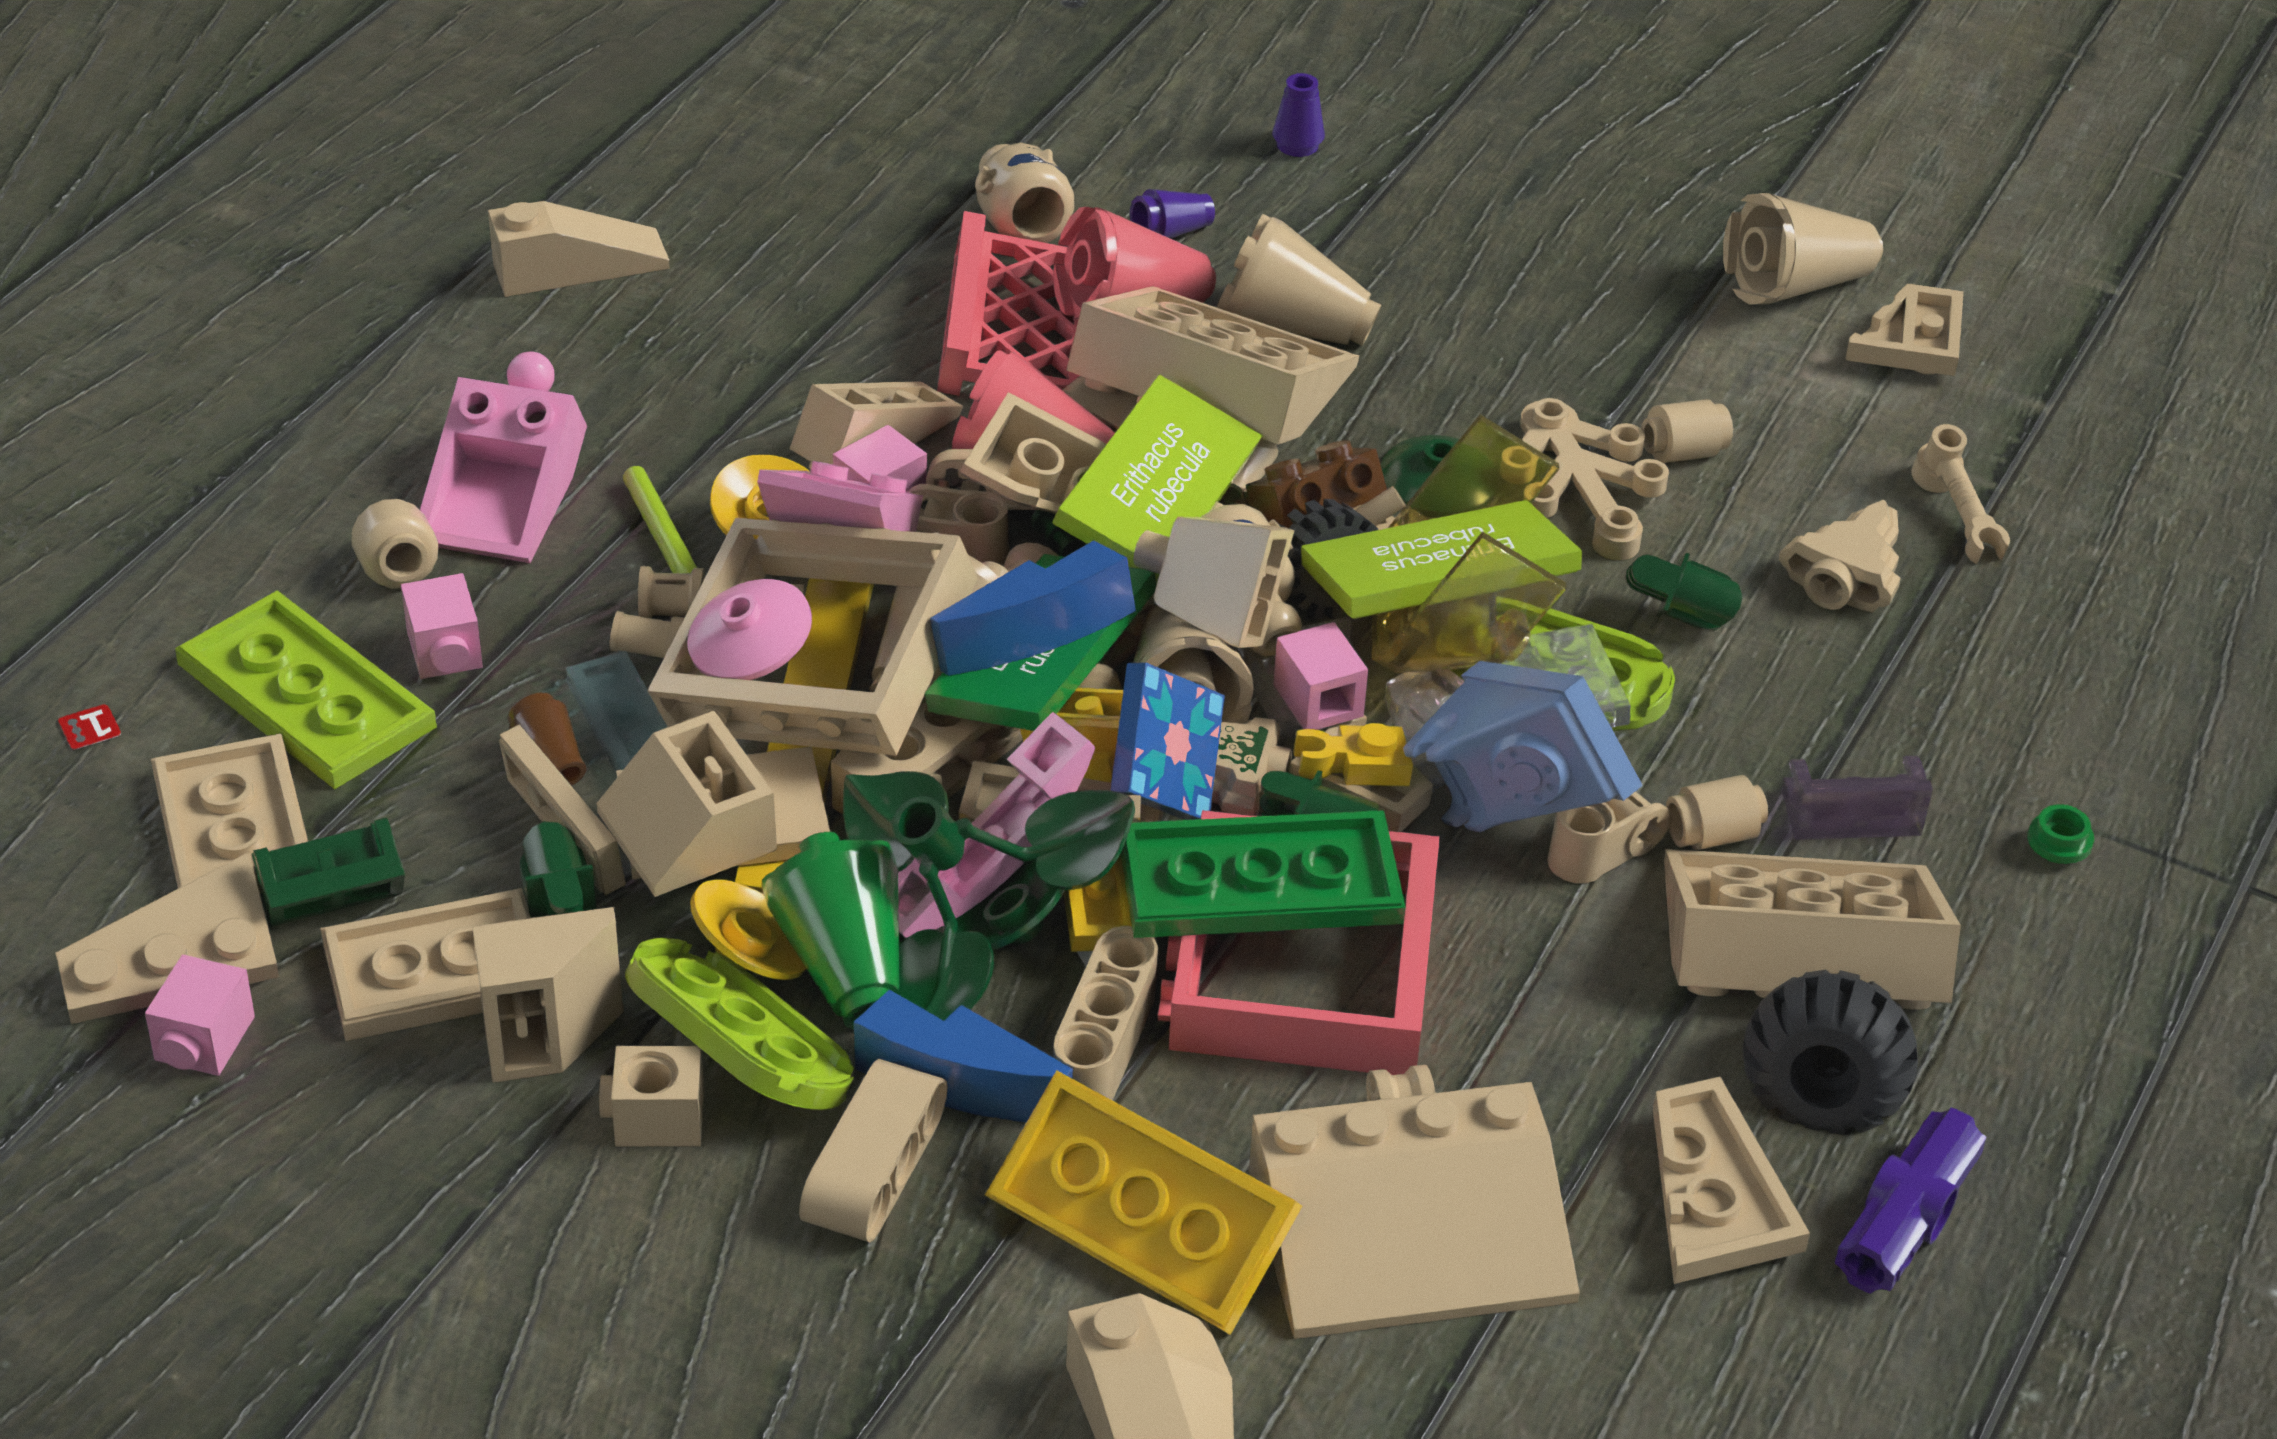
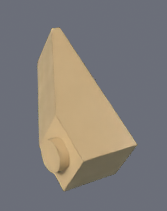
M546 201L533 203L518 202L507 207L488 210L493 265L505 297L670 269L667 253L656 228Z
M921 381L812 384L790 450L810 461V469L812 461L833 464V453L886 425L891 426L912 443L916 444L958 418L963 406Z

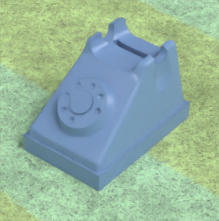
M1479 661L1461 675L1464 683L1403 747L1406 757L1416 758L1420 754L1426 753L1427 760L1435 763L1452 795V803L1450 809L1442 816L1444 824L1453 827H1459L1464 824L1466 829L1475 832H1482L1496 825L1609 802L1612 799L1624 801L1643 786L1583 676Z

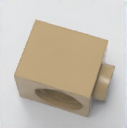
M616 1046L613 1075H601L599 1091L600 1117L613 1118L615 1147L701 1146L704 1106L701 1048L698 1046Z

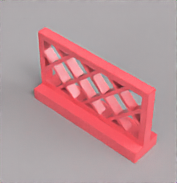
M964 211L954 254L937 391L959 396L962 382L976 383L986 366L985 363H979L978 360L994 354L997 350L1002 351L1003 348L1010 352H1015L1042 375L1044 374L1038 369L1050 364L1053 365L1067 379L1044 376L1062 390L1080 376L1066 371L1079 319L1074 318V316L1065 315L1061 310L1057 311L1046 300L1055 297L1054 271L1050 266L1054 265V263L1064 265L1067 247L984 231L986 215ZM991 253L1010 256L1018 262L1005 266ZM1033 274L1044 284L1031 288L1020 278ZM1003 285L1015 296L1002 300L991 289ZM1029 307L1041 318L1028 323L1017 311ZM1000 319L1011 330L998 335L987 323ZM1056 330L1067 341L1054 345L1042 334ZM1025 341L1037 353L1024 357L1012 346Z

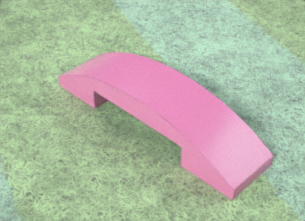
M1052 712L1007 758L1020 774L972 822L973 826L1020 847L1032 846L1025 834V824L1028 817L1046 801L1059 795L1077 791L1095 750L1094 745L1057 714ZM970 838L966 839L964 854L961 860L954 867L939 871L938 873L955 917L961 916L984 900L1020 868L1024 862ZM915 859L907 868L898 872L899 932L905 938L924 929L936 930L944 926L927 881L919 872L920 864Z

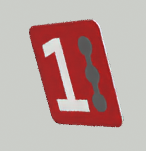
M106 704L58 719L71 749L74 750L121 735L119 726L109 706Z

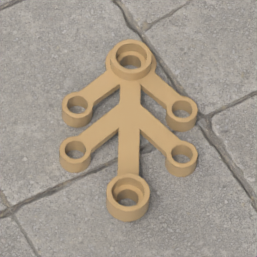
M1545 398L1527 405L1523 409L1520 419V426L1525 432V436L1520 443L1504 447L1501 455L1500 473L1511 481H1527L1534 476L1536 460L1544 450L1554 451L1557 458L1543 478L1530 481L1525 485L1523 500H1528L1546 518L1551 517L1557 512L1559 497L1572 480L1596 518L1592 540L1594 550L1599 555L1611 560H1627L1634 557L1640 549L1643 526L1632 509L1616 504L1600 478L1632 488L1635 493L1643 497L1653 498L1665 493L1669 469L1664 463L1654 459L1640 460L1634 466L1620 462L1634 461L1642 456L1645 441L1644 431L1640 427L1628 423L1618 424L1610 431L1580 421L1575 410L1558 399ZM1577 442L1609 451V454L1617 460L1581 449Z

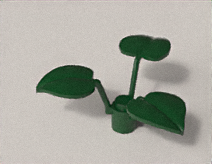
M900 771L881 775H846L843 788V817L848 840H883L889 842L898 866V872L907 868L915 859L920 864L919 872L927 881L944 924L943 933L935 929H924L910 935L899 945V995L944 1021L960 1005L971 1010L988 988L994 968V954L991 944L982 933L977 931L957 933V920L938 876L939 871L948 870L961 860L964 854L966 839L970 838L1023 862L1036 860L1038 876L1045 884L1057 889L1060 887L1063 890L1081 889L1100 880L1118 860L1135 815L1134 801L1129 796L1108 790H1085L1054 797L1040 805L1028 817L1025 824V834L1032 846L1020 847L973 826L967 818H962L955 822L948 814L949 805L946 791L934 777L926 773Z

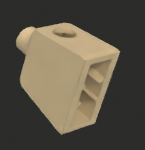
M1177 517L1173 523L1170 537L1148 530L1140 536L1134 551V564L1136 567L1160 574L1154 593V602L1157 606L1229 645L1238 648L1263 646L1294 530L1285 527L1212 518Z

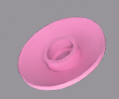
M759 579L733 586L708 602L694 619L687 640L689 655L697 669L706 676L753 680L765 676L787 663L805 643L812 625L810 606L798 588L784 581Z

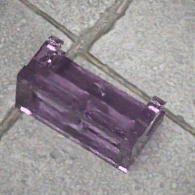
M1903 756L1904 768L1907 774H1896V777L1861 778L1859 776L1847 777L1845 779H1811L1807 763L1804 759H1790L1789 765L1793 777L1783 778L1781 792L1795 840L1922 836L1933 788L1930 780L1927 781L1920 758L1918 756Z

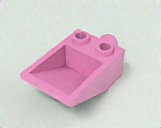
M530 351L523 352L514 357L507 369L509 385L458 377L420 511L425 515L438 540V548L531 563L573 479L587 428L573 395L549 392L553 385L555 374L551 362L544 355Z
M812 461L811 471L759 470L757 480L769 520L775 519L784 522L829 523L836 526L871 529L887 528L896 531L916 532L923 495L906 492L908 481L904 479L871 473L869 484L847 479L849 468Z

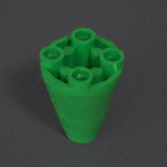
M820 832L805 838L799 845L800 853L794 855L778 866L773 872L767 874L762 879L761 885L768 909L835 1014L842 1017L844 1025L854 1030V1021L888 990L899 995L898 866L892 847L887 841H840L839 836L834 832Z

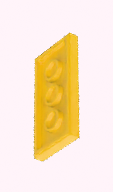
M1057 1070L985 1196L1229 1335L1234 1330L1303 1207L1294 1199Z

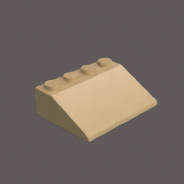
M1151 286L1084 302L1066 371L1086 377L1084 384L1091 389L1106 393H1118L1120 389L1138 395L1137 403L1160 374L1263 435L1257 445L1258 447L1275 449L1277 445L1296 439L1304 433L1357 367L1359 356Z
M1665 849L1664 868L1671 963L1678 985L1687 986L1690 992L1703 996H1723L1728 993V989L1754 990L1756 995L1765 998L1776 987L1792 977L1798 978L1806 972L1826 969L1832 974H1838L1840 970L1860 975V980L1867 983L1874 981L1888 991L1891 999L1898 1002L1902 1008L1919 1010L1929 1008L1931 1002L1952 1003L1961 925L1926 865Z
M1532 1082L1253 1115L1249 1161L1250 1176L1294 1199L1303 1206L1273 1258L1293 1339L1578 1303L1580 1292L1551 1139Z

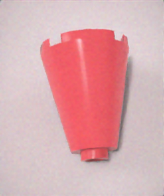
M1080 207L1070 216L1060 235L1058 245L1066 246L1067 249L1064 265L1054 263L1053 280L1056 300L1060 310L1065 315L1074 316V318L1079 319L1084 302L1151 286L1204 303L1215 289L1216 273L1206 254L1099 207Z
M1003 348L1002 351L997 350L975 383L969 396L974 401L968 418L960 416L952 441V449L974 448L1008 392L1106 444L1115 432L1015 352H1010Z

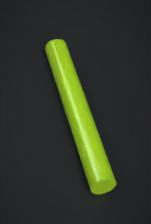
M640 466L628 468L623 474V481L672 573L691 574L692 570L697 568L644 468Z

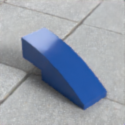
M1092 541L1046 569L1028 560L932 616L930 621L940 671L950 676L1029 658L1076 641L1133 613L1136 609L1127 557Z
M888 990L854 1021L856 1070L867 1074L872 1064L876 1060L882 1059L943 1078L947 1081L948 1086L945 1107L975 1115L1027 1122L1056 1070L1073 1079L1072 1068L962 1005L943 1021L895 992Z

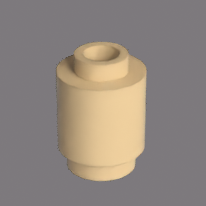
M1708 399L1653 406L1641 426L1645 433V450L1651 453L1655 460L1662 463L1714 457L1720 450H1725L1730 446L1733 437V424L1728 409L1725 405L1721 403L1714 404Z
M1745 775L1681 788L1679 795L1670 796L1666 801V808L1671 812L1669 832L1673 841L1678 847L1691 845L1697 851L1757 838L1760 834L1761 823H1765L1768 819V805L1763 790L1758 785H1752Z

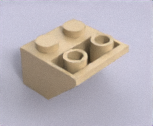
M715 711L654 732L597 802V813L616 838L618 844L654 897L777 850L774 792Z
M613 907L472 926L493 1083L563 1073L623 1013L616 921Z

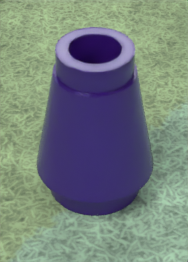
M1305 73L1293 74L1287 78L1286 87L1272 130V135L1277 141L1278 149L1289 156L1304 157L1312 155L1318 150L1319 144L1325 138L1318 80L1314 76Z
M1147 189L1142 196H1136L1130 206V221L1170 239L1202 227L1211 226L1215 218L1213 200L1206 193L1197 194Z

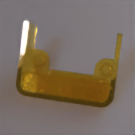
M1479 414L1388 528L1528 500L1532 503L1560 470L1559 463ZM1482 531L1422 605L1372 616V660L1394 673L1468 669L1479 661L1502 664L1505 660L1512 662L1519 657L1530 638V631L1564 593L1566 582Z

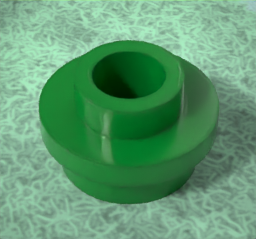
M2055 804L2044 808L2031 821L2027 839L2031 848L2046 860L2058 864H2072L2080 862L2090 855L2094 844V833L2091 829L2089 818L2081 810L2069 805Z

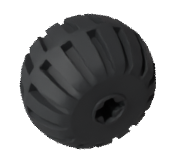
M1826 969L1806 972L1803 976L1798 978L1792 977L1776 987L1760 1002L1750 1018L1744 1036L1743 1057L1747 1079L1758 1085L1752 1089V1092L1767 1110L1777 1108L1781 1112L1780 1119L1792 1124L1799 1123L1804 1125L1805 1128L1816 1131L1827 1130L1832 1134L1847 1135V1129L1852 1127L1859 1133H1863L1884 1124L1881 1116H1891L1899 1110L1910 1094L1916 1078L1918 1066L1916 1038L1910 1021L1900 1004L1893 1001L1890 993L1874 981L1867 983L1860 980V975L1842 970L1838 974L1829 973ZM1821 1045L1834 1047L1828 1058L1821 1054L1819 1050Z

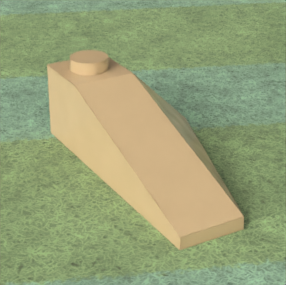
M1008 392L964 462L960 473L1018 505L1056 514L1059 507L1107 444ZM1218 502L1214 509L1224 505Z
M1140 1293L1068 1311L1066 1367L1095 1439H1234L1232 1377L1206 1321Z

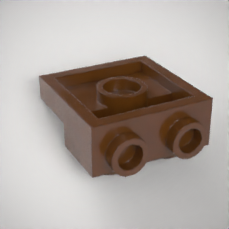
M1342 440L1317 448L1315 450L1317 458L1301 464L1300 459H1290L1266 467L1264 469L1266 473L1265 478L1245 485L1246 488L1242 490L1243 499L1226 505L1244 504L1260 511L1268 522L1274 519L1285 528H1290L1293 522L1287 514L1297 509L1303 515H1306L1307 511L1304 504L1306 502L1315 500L1323 506L1324 499H1334L1340 505L1343 502L1354 508L1367 503L1387 490L1376 448H1352L1350 440Z

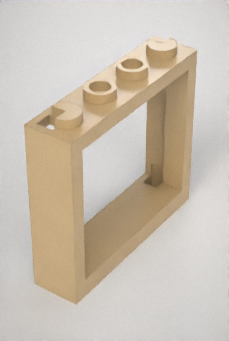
M735 518L648 689V693L667 727L715 711L735 739L897 756L922 702L924 693L927 691L939 664L930 618L970 595L978 576L959 535H946L939 532L896 531L887 528L846 527L829 523L809 524L784 522L775 519ZM753 535H759L758 539H754ZM766 574L923 588L874 693L706 676L697 669L689 655L687 640L690 627L698 613L714 597L738 584L764 579Z

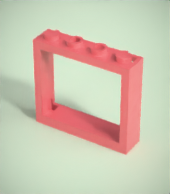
M1202 810L1201 819L1257 817ZM1389 831L1402 893L1406 894L1394 1018L1198 996L1207 934L1169 936L1166 971L1176 972L1175 981L1162 980L1158 1021L1170 1022L1169 1050L1366 1073L1370 1070L1384 1069L1391 1075L1404 1074L1410 1066L1417 1065L1440 836Z

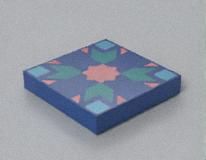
M1146 662L1127 663L1110 790L1125 795H1141V804L1184 820L1201 819L1202 810H1211L1225 695Z

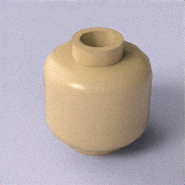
M384 499L369 505L357 517L352 528V547L365 574L379 585L395 589L401 588V584L421 581L432 572L438 559V540L430 523L414 504L406 501Z

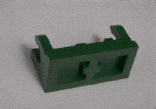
M387 817L374 820V823H371L368 827L268 851L267 847L253 850V853H251L252 863L270 927L403 893L405 872Z

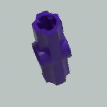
M1952 1107L1944 1112L1932 1111L1927 1119L1923 1121L1920 1129L1914 1138L1911 1139L1901 1157L1891 1155L1885 1161L1871 1186L1864 1211L1838 1247L1835 1264L1843 1270L1849 1284L1869 1294L1876 1290L1891 1291L1896 1282L1899 1281L1904 1270L1910 1265L1923 1241L1931 1245L1940 1235L1955 1205L1959 1187L1984 1149L1987 1137L1978 1130L1973 1117Z

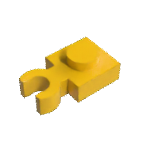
M1370 723L1364 726L1339 725L1337 736H1331L1315 729H1303L1296 733L1293 753L1294 756L1301 757L1298 771L1299 777L1313 779L1319 770L1322 771V778L1328 777L1332 773H1343L1346 785H1410L1413 762L1411 757H1406L1403 751L1407 741L1402 727Z

